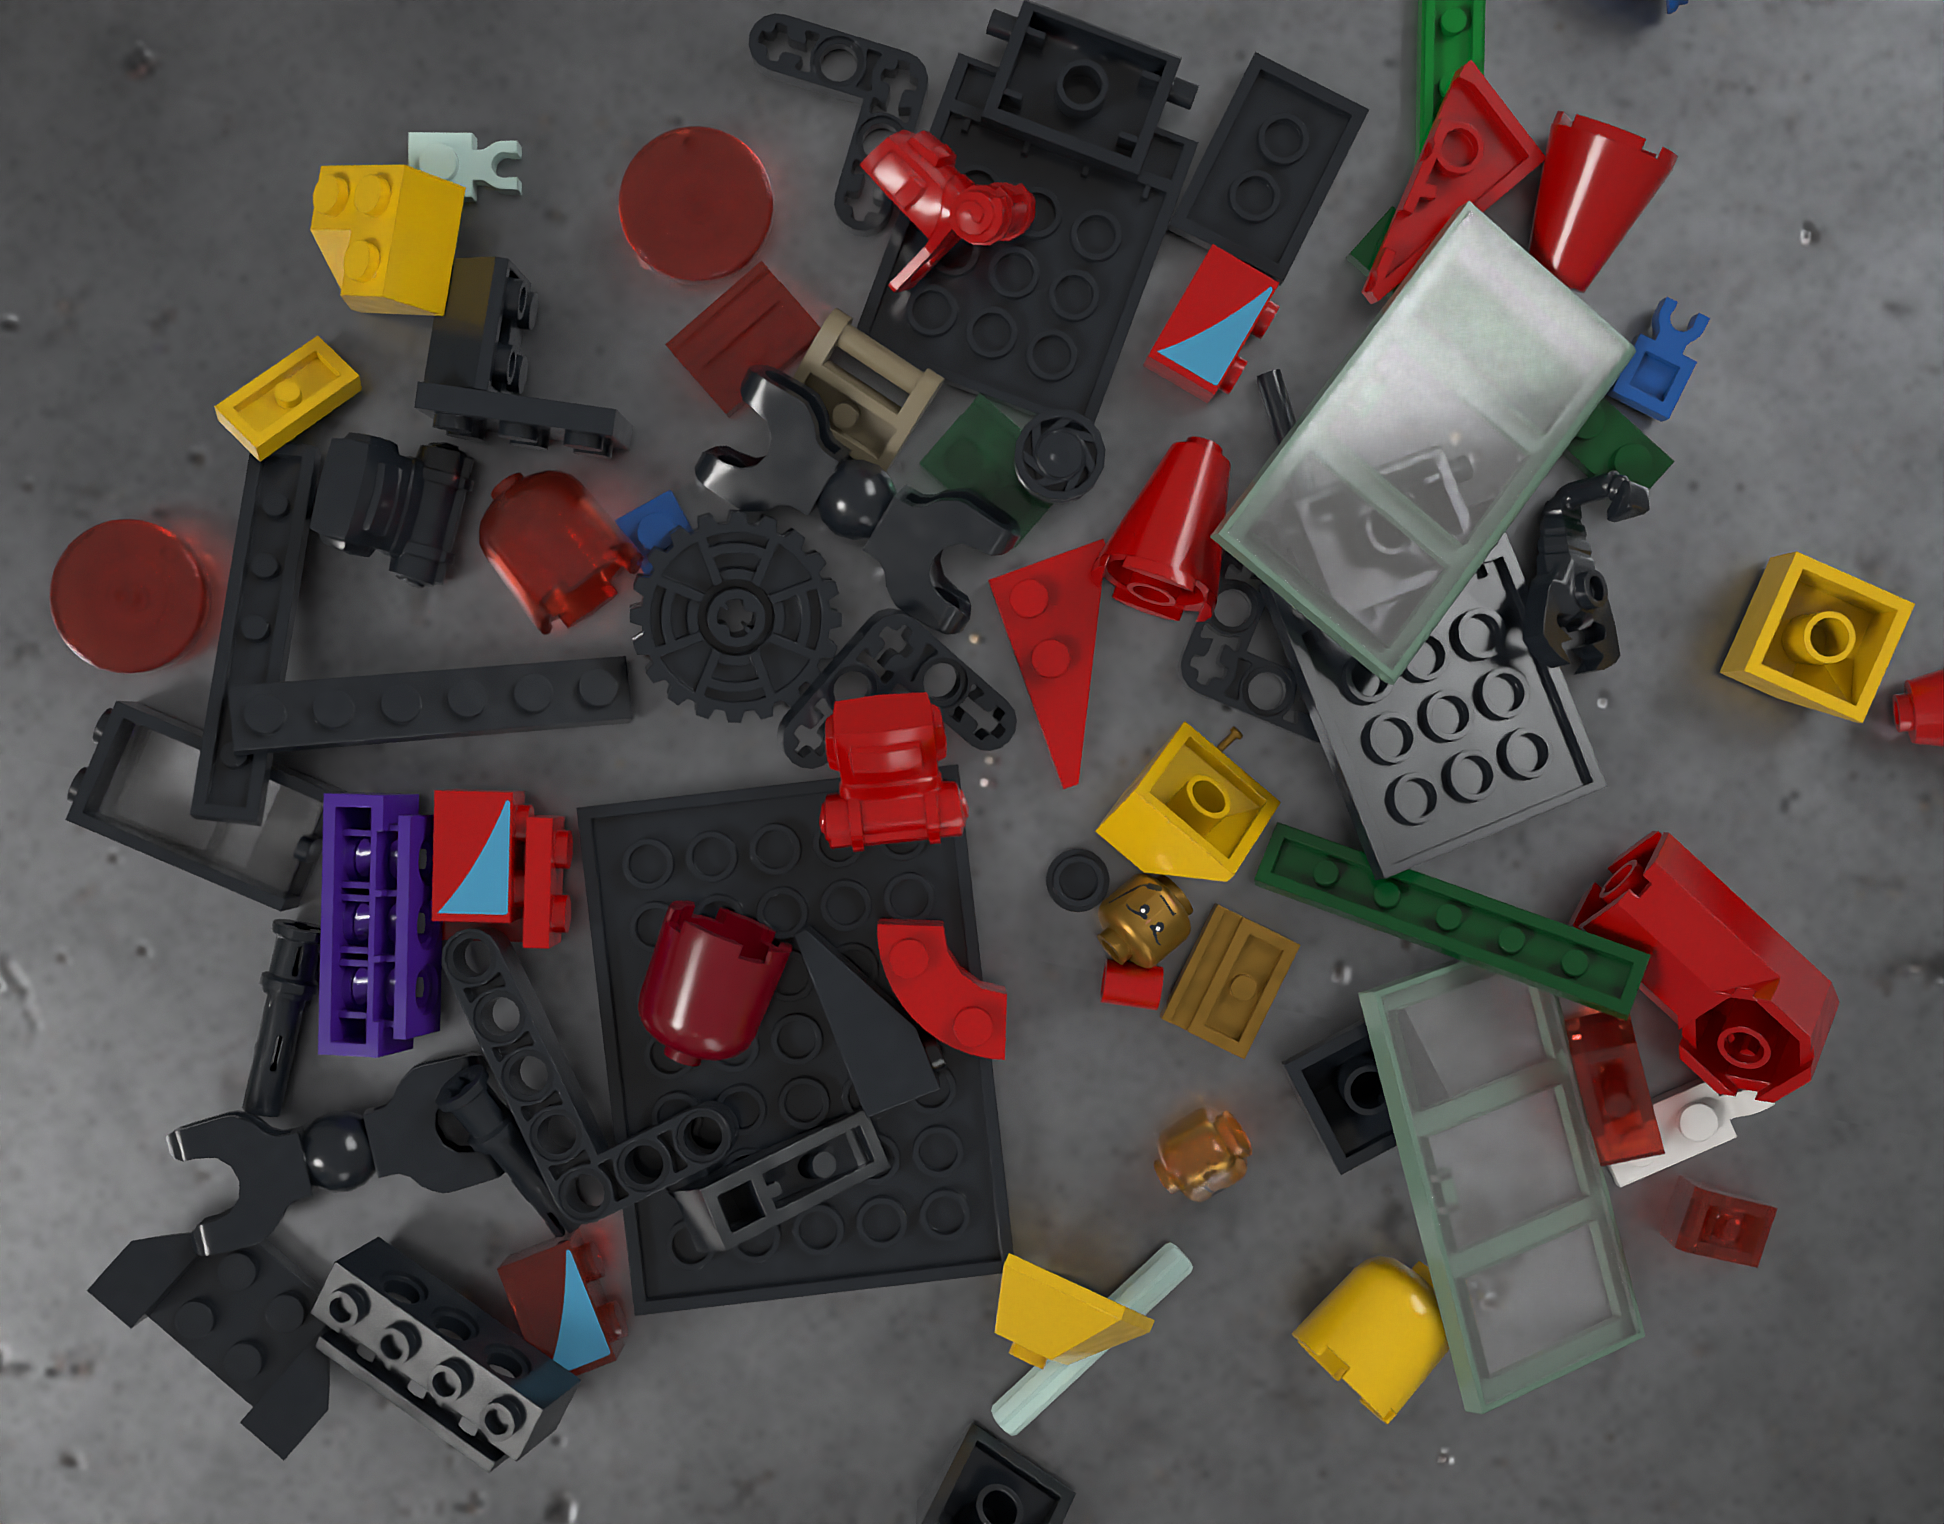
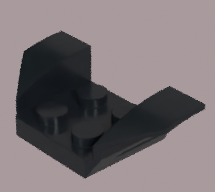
M192 1232L132 1240L87 1291L130 1329L149 1317L253 1407L240 1423L284 1461L329 1410L330 1357L315 1346L319 1337L332 1328L311 1314L322 1287L267 1239L253 1246L207 1256L194 1253L190 1238Z

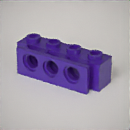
M324 793L318 1026L319 1055L379 1058L413 1049L414 1037L440 1031L443 921H432L434 814H419V794ZM420 849H426L427 861L425 869H419ZM419 913H424L425 915L424 933H417ZM418 977H423L424 990L422 997H416L415 993Z

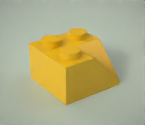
M408 165L321 166L319 180L313 192L314 209L310 230L341 289L340 296L351 310L361 313L444 316L466 187Z
M1797 551L1770 557L1720 673L1775 698L1856 723H1863L1915 603Z

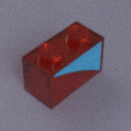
M579 1228L570 1234L566 1232L562 1237L551 1238L506 1257L497 1268V1271L524 1339L575 1376L618 1359L625 1346L623 1338L628 1336L627 1322L619 1303L616 1300L608 1302L599 1280L605 1277L601 1255L593 1241L584 1242Z

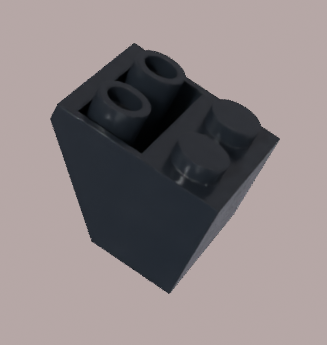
M496 256L454 258L444 316H434L423 382L512 395L523 392L527 378L528 359L526 355H520L524 330L532 331L535 325L538 295L537 292L530 291L531 283L510 259Z

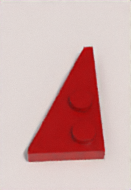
M1472 60L1460 67L1452 78L1361 293L1370 304L1381 300L1405 279L1459 206L1470 201L1481 212L1486 211L1546 159V156Z
M1104 539L988 580L1062 789L1079 784L1102 582L1100 587L1093 582L1091 570L1097 556L1105 546Z

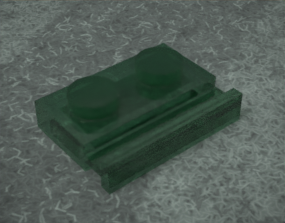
M979 393L967 410L959 416L919 462V466L946 490L970 488L1010 514L1018 522L1021 529V537L1015 545V549L1054 504L1044 503L1029 495L1018 482L1013 461L1016 441L1022 430Z

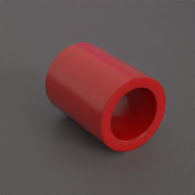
M1106 958L1101 982L1100 1002L1157 1011L1163 986V966L1144 968L1128 961L1121 965L1114 959Z

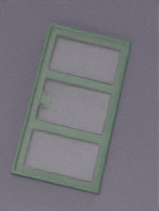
M1468 201L1457 208L1210 537L1378 678L1390 685H1394L1636 354V349L1474 204Z
M1458 959L1450 960L1358 993L1465 1411L1485 1414L1645 1337L1559 996Z

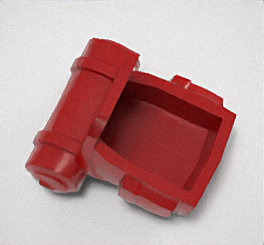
M904 129L895 132L880 143L860 163V166L879 188L929 239L924 248L889 283L888 286L894 293L913 288L961 239L973 245H993L998 241H1011L1024 234L1035 218L1036 200L1033 194L1027 190L1023 183H1019L1016 186L1007 182H993L989 185L975 184L965 174H961L955 168L957 155L952 149L925 130L916 134Z
M927 692L882 694L835 701L833 714L826 718L825 745L829 767L840 772L841 781L839 783V792L826 794L819 817L820 831L824 833L830 848L853 847V852L864 851L865 846L929 840L930 844H939L942 837L963 836L966 819L969 817V806L957 782L943 781L942 774L939 771L938 762L944 759L947 753V737L940 708L931 704Z

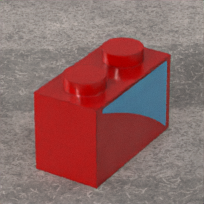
M1212 244L1148 354L1143 366L1207 404L1218 389L1229 395L1248 363L1247 360L1238 356L1247 338L1251 334L1261 340L1280 308L1278 304L1270 300L1279 282Z
M480 789L434 790L432 921L511 923L522 918L525 883L523 847L524 843H526V817L534 816L533 805H524L525 791Z

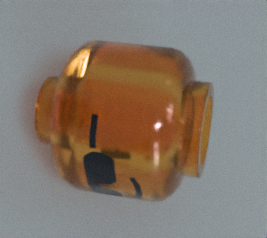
M1204 1106L1159 1133L1157 1148L1160 1157L1154 1160V1168L1161 1183L1170 1193L1174 1194L1181 1191L1187 1198L1195 1202H1204L1244 1178L1248 1170L1247 1157L1252 1155V1147L1244 1129L1230 1112L1224 1111L1220 1114L1216 1110Z

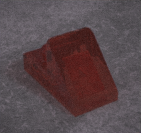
M1679 1175L1660 1233L1674 1248L1681 1251L1758 1268L1778 1208L1757 1199L1724 1192L1689 1177Z

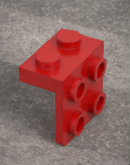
M534 815L526 817V843H524L523 847L525 883L522 918L511 923L443 921L442 940H448L461 930L485 926L493 927L503 932L510 942H523V948L549 949L561 943V933L569 932L571 920L570 896L563 895V869H570L573 837L571 830H564L565 816Z

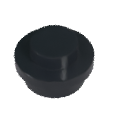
M1075 848L1060 853L1053 859L1046 873V887L1050 897L1058 906L1067 911L1085 912L1095 908L1105 898L1109 889L1110 878L1105 863L1099 856L1089 850Z

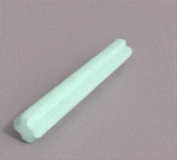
M1171 1242L1166 1243L1113 1292L1108 1299L1146 1315L1192 1272L1193 1266L1188 1257ZM1109 1349L1069 1365L1048 1359L1044 1369L1034 1366L992 1406L991 1412L995 1421L1011 1436L1018 1435Z

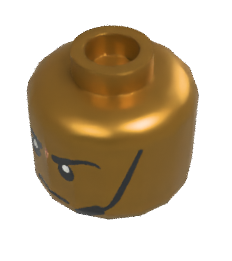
M1138 873L1127 880L1099 906L1098 917L1104 930L1097 935V938L1105 951L1117 963L1123 965L1127 960H1130L1138 966L1152 968L1187 939L1191 932L1188 916L1193 913V907L1183 891L1169 877L1159 874L1154 878L1149 874Z

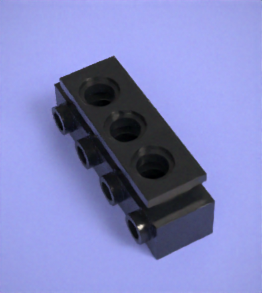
M379 1236L334 1262L311 1311V1314L332 1328L319 1337L315 1346L317 1349L488 1473L509 1457L517 1462L557 1429L581 1382V1379ZM388 1293L400 1294L407 1298L411 1304L398 1301L389 1296ZM443 1328L446 1330H450L457 1334L462 1340L450 1338L445 1334L441 1333L438 1329ZM359 1344H364L378 1354L375 1355L372 1362L364 1359L357 1353ZM489 1365H496L508 1370L514 1378L496 1372ZM411 1380H414L428 1390L423 1399L408 1390L407 1387ZM462 1416L479 1427L475 1436L465 1432L459 1426Z

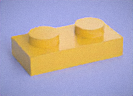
M317 335L221 401L214 408L218 421L261 462L360 392L362 386L360 376Z

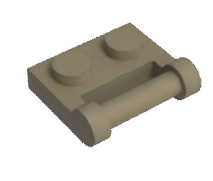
M835 308L825 320L793 378L812 388L820 395L829 414L830 429L836 440L852 450L849 456L855 460H865L877 464L887 473L925 410L938 393L945 378L930 368L922 372L851 325L853 318L839 308ZM839 347L909 393L910 395L903 407L897 405L829 360L835 348Z

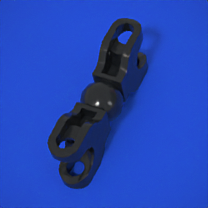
M750 366L741 382L740 393L743 401L767 421L772 438L768 454L756 458L727 445L715 446L702 452L694 467L697 479L708 489L742 511L760 512L767 511L776 506H791L808 516L813 510L818 508L822 521L835 535L851 540L869 539L863 551L880 562L885 572L887 590L897 608L943 634L950 635L962 632L970 620L971 603L968 596L960 591L944 575L941 564L943 549L947 546L964 544L981 550L990 556L1003 555L1012 550L1021 537V529L1018 522L1006 511L970 488H953L937 494H923L906 484L897 493L892 478L879 465L865 460H847L852 450L835 439L830 429L828 411L816 391L772 366Z
M471 1051L418 1063L405 1074L399 1082L394 1096L387 1103L366 1109L363 1116L350 1111L329 1112L316 1118L305 1131L303 1126L284 1130L271 1127L261 1117L241 1110L229 1111L175 1129L166 1136L169 1152L174 1159L184 1162L192 1159L217 1158L231 1166L239 1180V1199L236 1204L219 1214L204 1218L192 1230L190 1238L194 1253L207 1256L261 1243L275 1230L292 1202L313 1196L318 1188L333 1193L351 1192L365 1185L376 1172L378 1178L396 1174L408 1176L420 1186L442 1194L455 1192L501 1177L505 1172L490 1154L484 1155L480 1152H475L470 1145L460 1146L444 1136L438 1125L439 1106L435 1100L440 1089L449 1079L467 1067L482 1065L487 1070L484 1055Z

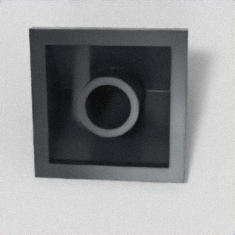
M1401 1008L1394 1010L1393 1014L1417 1108L1446 1098ZM1365 1018L1281 1062L1299 1105L1340 1175L1397 1146Z
M971 1423L917 1500L916 1524H1063L1076 1493Z

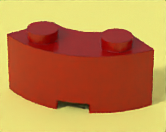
M879 919L877 933L882 965L893 992L909 1015L928 1033L957 1050L988 1059L1005 1060L1007 992L1005 986L981 981L960 966L947 945L943 920Z

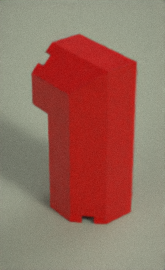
M1659 831L1650 832L1612 862L1607 869L1613 876L1606 882L1603 888L1596 882L1591 885L1583 894L1568 924L1574 928L1650 954L1651 956L1639 989L1678 1024V1030L1682 1028V1038L1679 1043V1059L1716 1093L1736 1096L1739 1089L1757 1092L1755 1100L1774 1103L1812 1080L1840 1003L1833 984L1669 832H1663V834Z

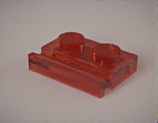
M761 260L665 345L727 417L730 418L746 404L742 399L740 388L749 367L753 365H769L780 371L785 370L810 348L821 327Z

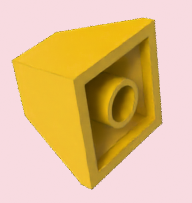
M1184 721L1123 792L1095 832L1144 873L1227 882L1235 875L1281 802Z
M1008 1254L1003 1266L994 1333L1013 1341L1008 1353L1041 1369H1044L1048 1359L1069 1365L1151 1331L1155 1320L1013 1254Z

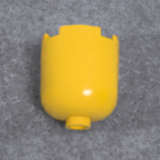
M1384 1256L1366 1259L1355 1267L1292 1333V1336L1298 1340L1300 1346L1336 1381L1342 1378L1361 1396L1359 1402L1387 1425L1449 1350L1429 1268L1421 1261H1418L1410 1269L1400 1261Z

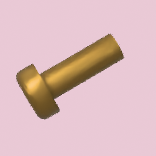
M1235 726L1230 729L1231 733L1217 746L1221 752L1237 738L1239 740L1243 738V734Z

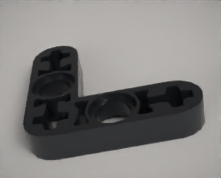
M774 13L762 17L754 24L749 34L748 44L754 65L762 74L781 82L861 106L835 192L834 207L838 222L845 231L858 237H869L878 234L887 226L895 203L875 183L873 203L881 208L878 213L868 212L864 221L855 220L853 207L846 204L848 198H860L865 185V174L853 173L857 166L862 168L860 163L868 156L864 151L863 143L871 131L884 128L894 133L903 129L915 134L917 133L928 96L929 84L925 65L917 56L907 51L786 14ZM778 32L786 33L789 46L807 53L808 49L807 41H817L811 51L810 72L800 71L803 67L802 56L793 53L782 52L778 61L770 60L768 49L762 44L763 41H775ZM836 49L847 50L857 60V69L854 75L848 80L841 82L832 81L821 71V62L824 56ZM899 69L909 71L910 83L917 86L915 91L905 89L899 102L898 116H910L907 123H904L901 119L890 113H872L874 106H878L887 112L891 99L890 85L883 80L885 77L895 78L898 75Z
M1258 520L1250 532L1254 536L1257 533L1266 537L1264 544L1274 551L1269 545L1266 535V529L1273 525L1269 522ZM1224 549L1221 559L1218 596L1222 592L1229 590L1237 591L1244 595L1249 605L1248 617L1241 625L1230 627L1219 622L1215 612L1212 617L1204 622H1196V616L1179 657L1177 667L1179 678L1184 686L1194 694L1310 742L1321 744L1318 734L1314 730L1315 727L1310 715L1301 711H1294L1293 723L1283 719V716L1289 711L1295 701L1297 682L1293 671L1247 651L1266 603L1260 590L1258 592L1245 581L1225 578L1228 567L1238 574L1242 572L1244 565ZM1286 549L1275 553L1284 560ZM1253 572L1251 573L1249 579L1261 580ZM1204 625L1219 636L1238 639L1235 650L1227 644L1221 646L1216 658V664L1224 668L1223 676L1221 678H1209L1206 685L1197 681L1199 671L1195 667L1190 666L1193 656L1204 657L1213 642L1212 638L1201 637ZM1260 673L1273 674L1282 683V700L1273 709H1259L1249 698V684Z
M887 608L877 611L867 619L788 710L778 725L777 739L782 751L795 765L808 769L824 766L828 763L825 745L826 720L817 730V734L822 742L815 750L808 745L803 746L799 751L795 750L800 741L794 733L801 725L808 729L814 728L825 716L818 708L814 707L821 699L833 711L836 701L834 685L840 676L850 671L864 674L868 684L864 697L889 694L898 683L910 693L925 692L923 681L926 672L933 665L939 663L950 664L954 668L956 674L955 684L946 695L940 697L928 695L931 704L940 708L943 722L971 746L983 751H993L1002 748L1014 735L1017 718L1015 710L1003 696L919 622L900 609ZM905 625L906 628L901 634L902 639L907 643L904 649L898 653L895 649L889 648L876 661L883 668L887 669L879 678L867 663L857 657L865 650L874 659L885 645L884 640L879 636L882 630L888 626L892 630L897 631ZM975 684L976 689L970 692L972 685ZM967 696L987 712L992 711L997 706L992 715L994 720L998 722L994 730L989 732L984 728H980L975 734L973 733L977 729V721L959 706L965 701ZM955 709L954 714L950 716L949 712Z

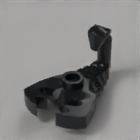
M1609 471L1567 483L1559 488L1556 494L1545 503L1542 513L1544 519L1541 521L1539 529L1541 537L1538 539L1537 549L1539 550V554L1536 557L1537 576L1533 578L1529 585L1522 640L1532 655L1550 669L1572 664L1562 647V643L1572 640L1567 633L1579 630L1584 632L1585 642L1571 650L1582 658L1583 661L1574 675L1605 670L1615 664L1621 656L1616 625L1608 600L1607 583L1603 575L1595 570V561L1591 557V546L1586 540L1587 532L1585 526L1581 523L1582 505L1608 498L1612 502L1607 510V520L1614 523L1644 515L1650 510L1649 488L1630 482L1626 475H1619L1617 471ZM1565 627L1567 633H1565L1561 628Z

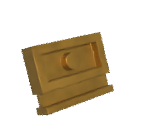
M1215 903L1166 1001L1160 1018L1245 1060L1301 945Z

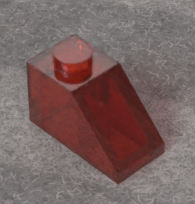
M1604 1012L1565 1020L1570 1055L1600 1166L1665 1154L1631 1015L1629 1014L1627 1021Z

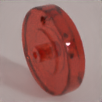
M688 126L673 129L655 137L634 156L621 182L619 215L623 231L629 243L649 268L674 282L686 285H710L735 277L758 258L766 246L772 231L775 202L765 168L746 144L718 129Z
M118 519L91 527L67 546L53 571L49 601L53 621L60 636L77 656L87 663L106 671L123 674H145L156 672L175 664L185 657L199 642L211 614L212 589L209 575L202 559L195 549L180 535L168 528L135 519Z

